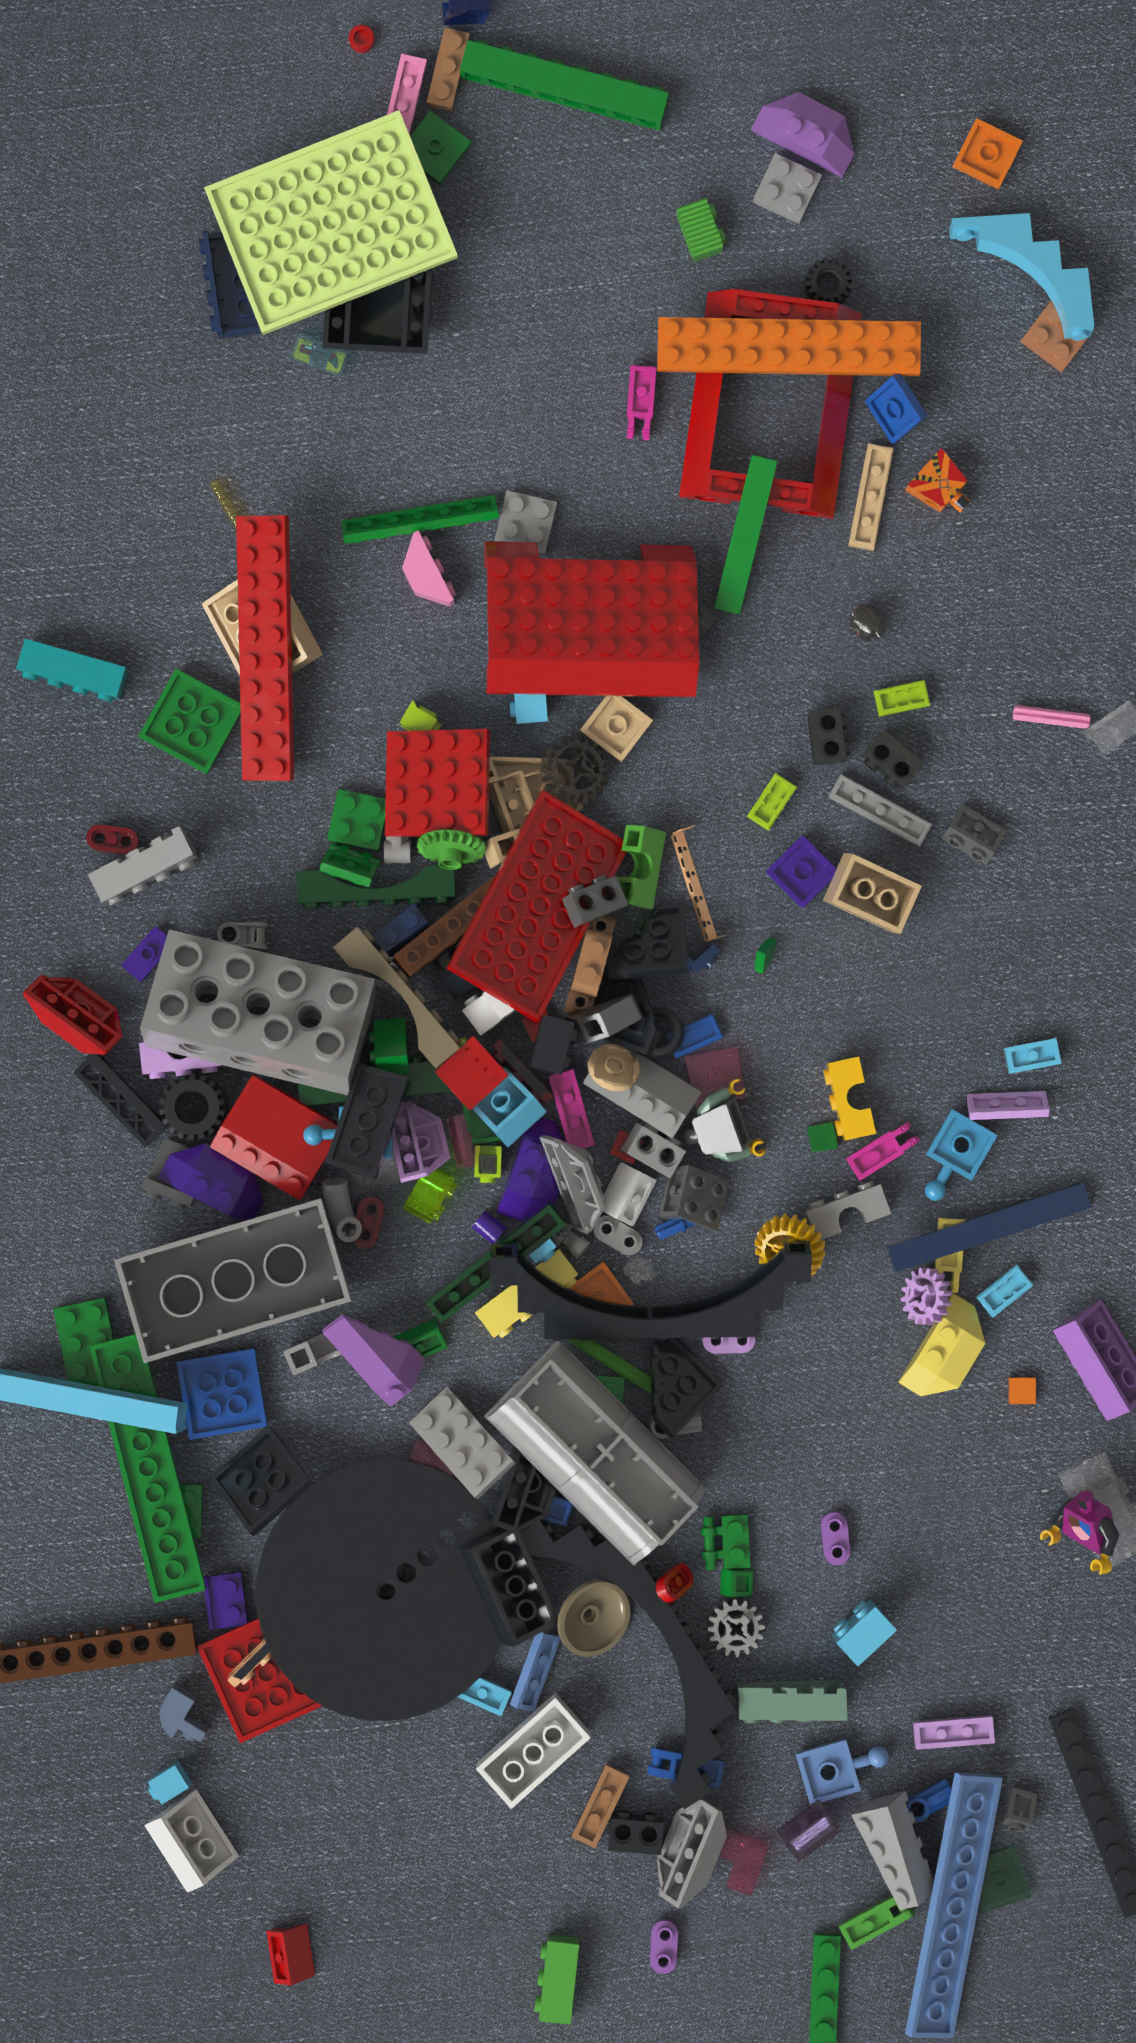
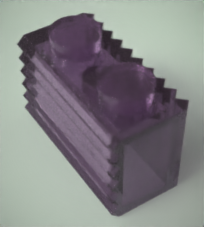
M817 1799L807 1809H803V1812H799L798 1815L791 1818L790 1822L786 1821L785 1825L782 1824L781 1828H777V1832L784 1844L798 1861L812 1854L814 1850L842 1831L832 1814Z

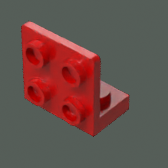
M474 1036L435 1071L469 1110L473 1109L509 1076Z

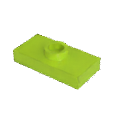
M925 680L873 691L879 717L930 706Z
M775 773L747 815V818L769 831L797 786Z

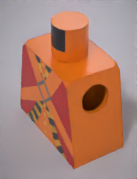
M942 448L905 489L908 493L938 512H941L950 503L961 513L971 502L960 492L967 483V479Z

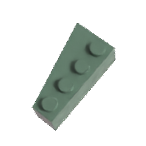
M842 1679L737 1683L739 1720H744V1723L754 1724L759 1723L760 1720H770L774 1723L786 1722V1720H797L800 1722L848 1721L847 1692Z

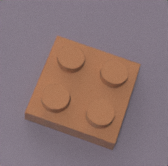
M1050 301L1020 342L1062 373L1088 337L1080 341H1075L1072 338L1064 339L1059 315L1053 302Z

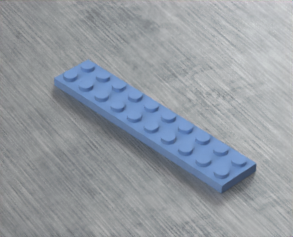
M959 1772L954 1774L905 2034L911 2038L954 2037L1003 1778L998 1775Z

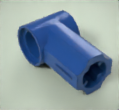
M945 1778L916 1794L907 1796L906 1806L909 1812L910 1806L914 1802H921L922 1804L921 1811L913 1814L915 1822L924 1821L929 1814L949 1804L952 1789Z

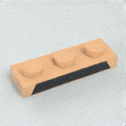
M264 1639L229 1673L228 1681L234 1687L240 1682L243 1685L248 1682L254 1675L252 1670L259 1663L263 1666L272 1657Z

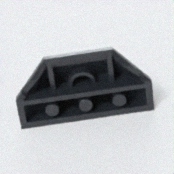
M512 1446L509 1455L516 1463L502 1476L494 1501L491 1525L518 1533L548 1516L556 1488Z

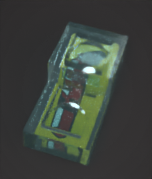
M299 333L289 359L340 377L349 351L323 349L322 342Z

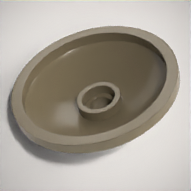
M606 1580L590 1581L575 1589L563 1603L558 1616V1633L565 1647L579 1656L592 1657L605 1653L615 1646L624 1635L630 1619V1604L626 1594L614 1583Z

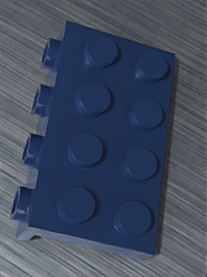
M202 231L203 239H199L201 255H206L207 264L202 265L204 279L205 281L209 280L210 290H206L208 306H213L214 315L210 316L212 332L217 331L219 339L262 333L222 232L209 234L208 231Z

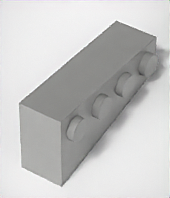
M178 826L171 830L172 836H159L153 839L149 844L150 848H137L126 855L127 859L123 861L121 858L116 859L88 874L103 904L109 903L110 906L116 905L125 900L124 895L132 891L135 895L148 889L147 884L155 880L157 883L163 882L172 877L171 872L179 868L182 872L195 866L194 861L198 860L199 857L186 831Z

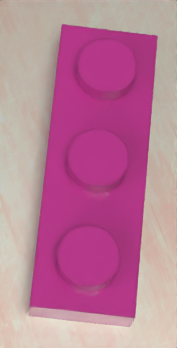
M574 1069L562 1072V1074L548 1076L566 1141L580 1148L595 1145Z

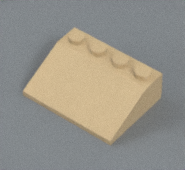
M236 580L203 602L202 606L240 675L238 580ZM291 595L292 673L322 656L323 653Z

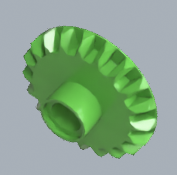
M457 830L431 831L420 836L417 843L418 852L424 858H429L432 862L437 861L441 868L447 870H457L462 867V864L469 865L471 862H478L486 852V845L482 839L470 833Z

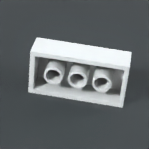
M555 1692L477 1762L476 1770L512 1809L591 1738V1733Z

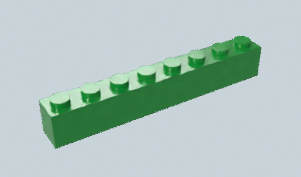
M479 39L474 41L467 40L460 66L461 79L659 131L669 93L659 86L652 85L650 88L641 86L639 82L632 79L622 81L615 79L609 73L601 72L596 74L589 72L590 70L583 66H575L574 68L565 66L562 61L556 59L542 60L536 54L525 53L523 55L514 52L510 47L500 46L497 48L489 46L488 42Z

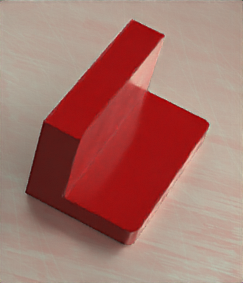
M300 1924L289 1929L272 1928L266 1931L275 1984L294 1985L314 1977L315 1971L307 1924Z

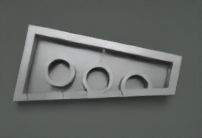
M906 1791L871 1799L851 1815L900 1910L917 1907L932 1895L934 1884L927 1859L922 1857L920 1851L923 1846L920 1836H916L912 1824L915 1822L913 1813L909 1812L906 1806L908 1801Z

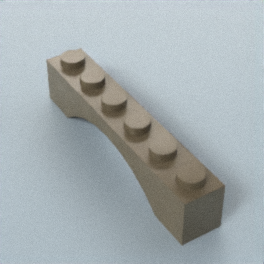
M356 927L333 948L351 969L375 975L389 983L401 994L415 1019L418 1032V1048L436 1069L439 1068L460 1049L457 1044L461 1040L451 1029L447 1032L440 1024L444 1020L434 1009L430 1012L423 1005L427 1000L417 989L413 992L406 985L410 980L400 969L396 972L389 965L393 960L383 948L379 952L372 945L376 940L366 928L361 932Z

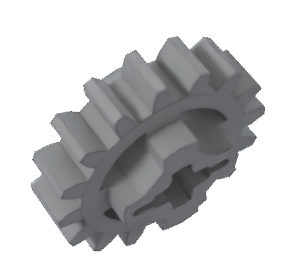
M733 1598L730 1605L723 1600L722 1609L717 1606L714 1607L717 1615H709L708 1617L713 1622V1625L707 1626V1630L714 1632L709 1637L710 1641L717 1640L716 1649L719 1650L724 1647L725 1655L727 1656L731 1650L735 1652L736 1657H739L741 1650H744L748 1655V1647L752 1646L757 1649L758 1645L755 1640L763 1639V1635L758 1632L765 1629L763 1623H758L763 1617L761 1613L754 1614L756 1606L752 1605L748 1608L747 1600L745 1599L741 1604H738L736 1598ZM733 1610L741 1611L739 1615H730L728 1612ZM751 1619L753 1621L752 1635L747 1630V1624ZM720 1620L725 1624V1630L721 1636L718 1631ZM729 1621L736 1625L740 1622L743 1634L737 1630L731 1632L732 1628ZM733 1640L743 1641L741 1644H730Z

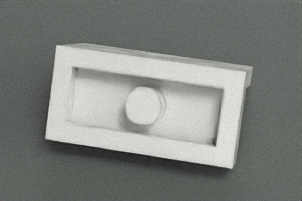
M621 1162L603 1195L605 1205L603 1212L633 1227L657 1180Z

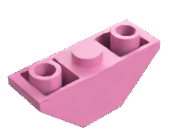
M419 531L413 533L402 567L403 573L415 596L451 607L455 605L453 599L456 596L455 590L450 581L444 582L441 574L445 571L438 558L433 560L429 552L433 548L427 536L421 537Z

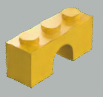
M859 1057L826 1064L827 1069L823 1070L826 1085L831 1084L833 1095H829V1101L832 1111L836 1110L838 1120L834 1121L837 1136H842L843 1140H850L876 1134L871 1108L857 1110L852 1108L847 1101L848 1090L855 1084L865 1082Z

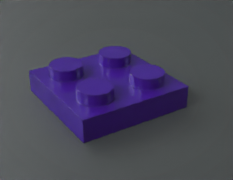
M802 835L765 873L803 909L833 879L836 868Z

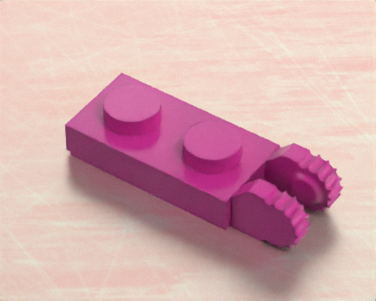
M630 366L627 439H633L635 433L634 419L645 420L642 430L643 440H649L650 421L653 419L656 367Z
M906 1122L892 1132L888 1131L845 1158L859 1181L904 1154L903 1151L920 1141L918 1136L909 1138L902 1145H899L896 1141V1136L905 1133L912 1127L909 1122Z

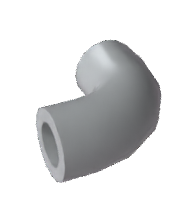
M333 1177L323 1180V1198L331 1228L342 1241H355L362 1232V1226L355 1217L351 1206L348 1180L344 1177Z

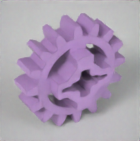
M919 1268V1271H912V1278L905 1279L908 1284L907 1287L901 1288L905 1292V1296L901 1298V1301L906 1302L903 1311L910 1312L908 1319L915 1320V1324L934 1325V1322H941L940 1315H947L948 1312L945 1307L952 1304L947 1300L948 1296L952 1295L951 1291H947L950 1282L943 1281L945 1274L938 1273V1269Z

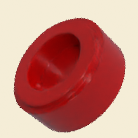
M357 25L349 33V43L354 51L367 53L374 47L375 36L370 27Z

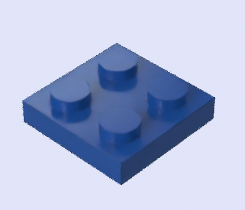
M901 374L893 375L865 400L868 408L892 444L900 441L928 417Z

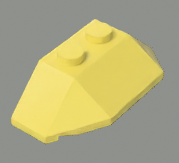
M954 1293L948 1299L952 1303L951 1306L945 1307L948 1314L940 1315L941 1322H934V1325L930 1328L898 1383L920 1396L958 1389L985 1345L976 1307Z

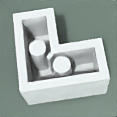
M486 992L481 997L475 994L463 1003L466 1008L462 1010L480 1036L516 1011Z

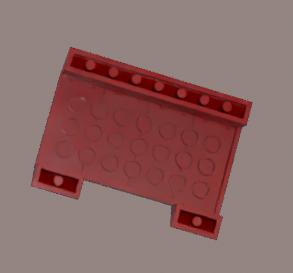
M484 541V567L487 568L488 628L486 694L695 697L699 670L697 563L692 546L640 544V561L540 559L537 542Z

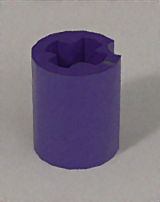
M484 1211L471 1227L491 1244H494L506 1229L503 1224L487 1211Z

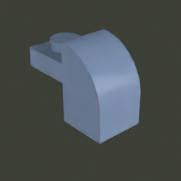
M176 1683L162 1703L160 1709L161 1725L172 1738L179 1729L182 1731V1736L192 1742L196 1740L201 1742L209 1728L187 1715L197 1696Z

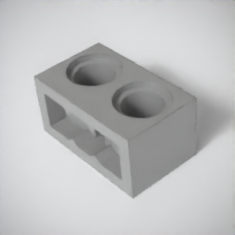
M647 1122L644 1126L635 1123L620 1150L671 1179L686 1152L679 1147L681 1142L668 1135L664 1139L658 1135L659 1130ZM647 1135V1146L644 1148H640V1138ZM669 1148V1158L662 1161L660 1157L661 1152Z

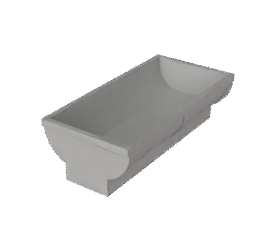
M556 1341L484 1415L633 1565H636L658 1545L662 1546L698 1508L696 1504L707 1489L560 1341Z

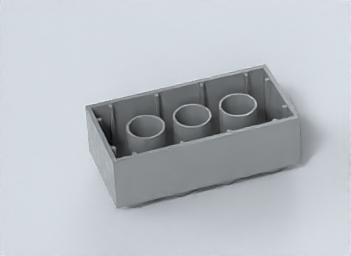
M323 1198L114 1260L144 1363L351 1302L352 1300Z

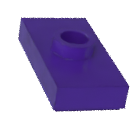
M154 926L121 966L142 983L158 965L167 935Z

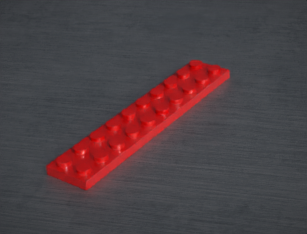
M236 516L242 780L293 781L294 736L289 516Z

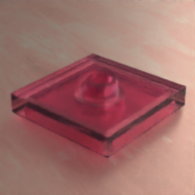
M737 1047L685 1057L690 1085L702 1092L694 1104L695 1108H698L707 1096L723 1087L728 1088L730 1081L733 1079H740L739 1082L734 1083V1091L737 1092L744 1088ZM745 1091L740 1095H731V1098L735 1097L736 1100L747 1099Z
M464 1114L449 1117L447 1123L457 1168L462 1169L475 1166L471 1149L473 1147L470 1132L467 1131Z

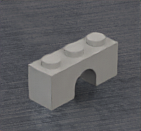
M873 1181L859 1185V1191L849 1194L848 1190L833 1195L835 1200L825 1203L824 1199L810 1203V1209L805 1210V1214L809 1224H815L814 1232H822L820 1240L842 1232L839 1225V1215L845 1208H857L865 1223L890 1215L891 1211L881 1184L874 1185Z
M323 1333L283 1351L293 1376L341 1355Z

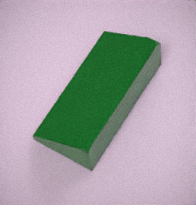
M435 1318L392 1337L399 1341L403 1339L409 1342L424 1358L448 1348V1344Z

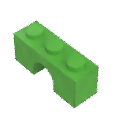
M626 825L622 851L632 855L634 868L630 876H617V879L627 900V906L653 909L666 832L646 826Z

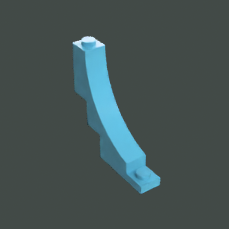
M1030 213L952 218L949 228L950 239L968 241L976 238L977 251L998 256L1015 264L1038 282L1057 310L1063 328L1064 339L1072 338L1075 341H1080L1091 337L1094 329V318L1088 268L1062 269L1059 240L1033 242Z

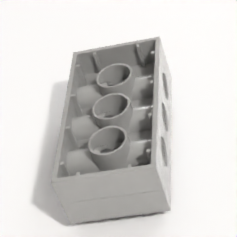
M169 930L140 1030L145 1046L348 1095L360 1060L376 1001L375 979ZM206 994L217 996L210 1003H203L198 1000L202 995ZM258 1006L269 1009L263 1015H253L250 1013L252 1008ZM305 1019L320 1021L313 1028H306L301 1025Z

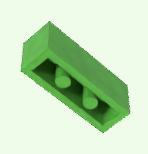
M548 1934L547 1943L542 1942L540 1959H545L544 1969H539L537 1985L542 1986L541 1996L536 1995L534 2012H539V2021L571 2025L579 1938Z

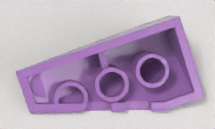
M344 1314L322 1329L323 1334L373 1391L390 1407L412 1391L425 1358L409 1342L403 1339L401 1341L394 1339L384 1331L381 1333L369 1328L367 1324Z

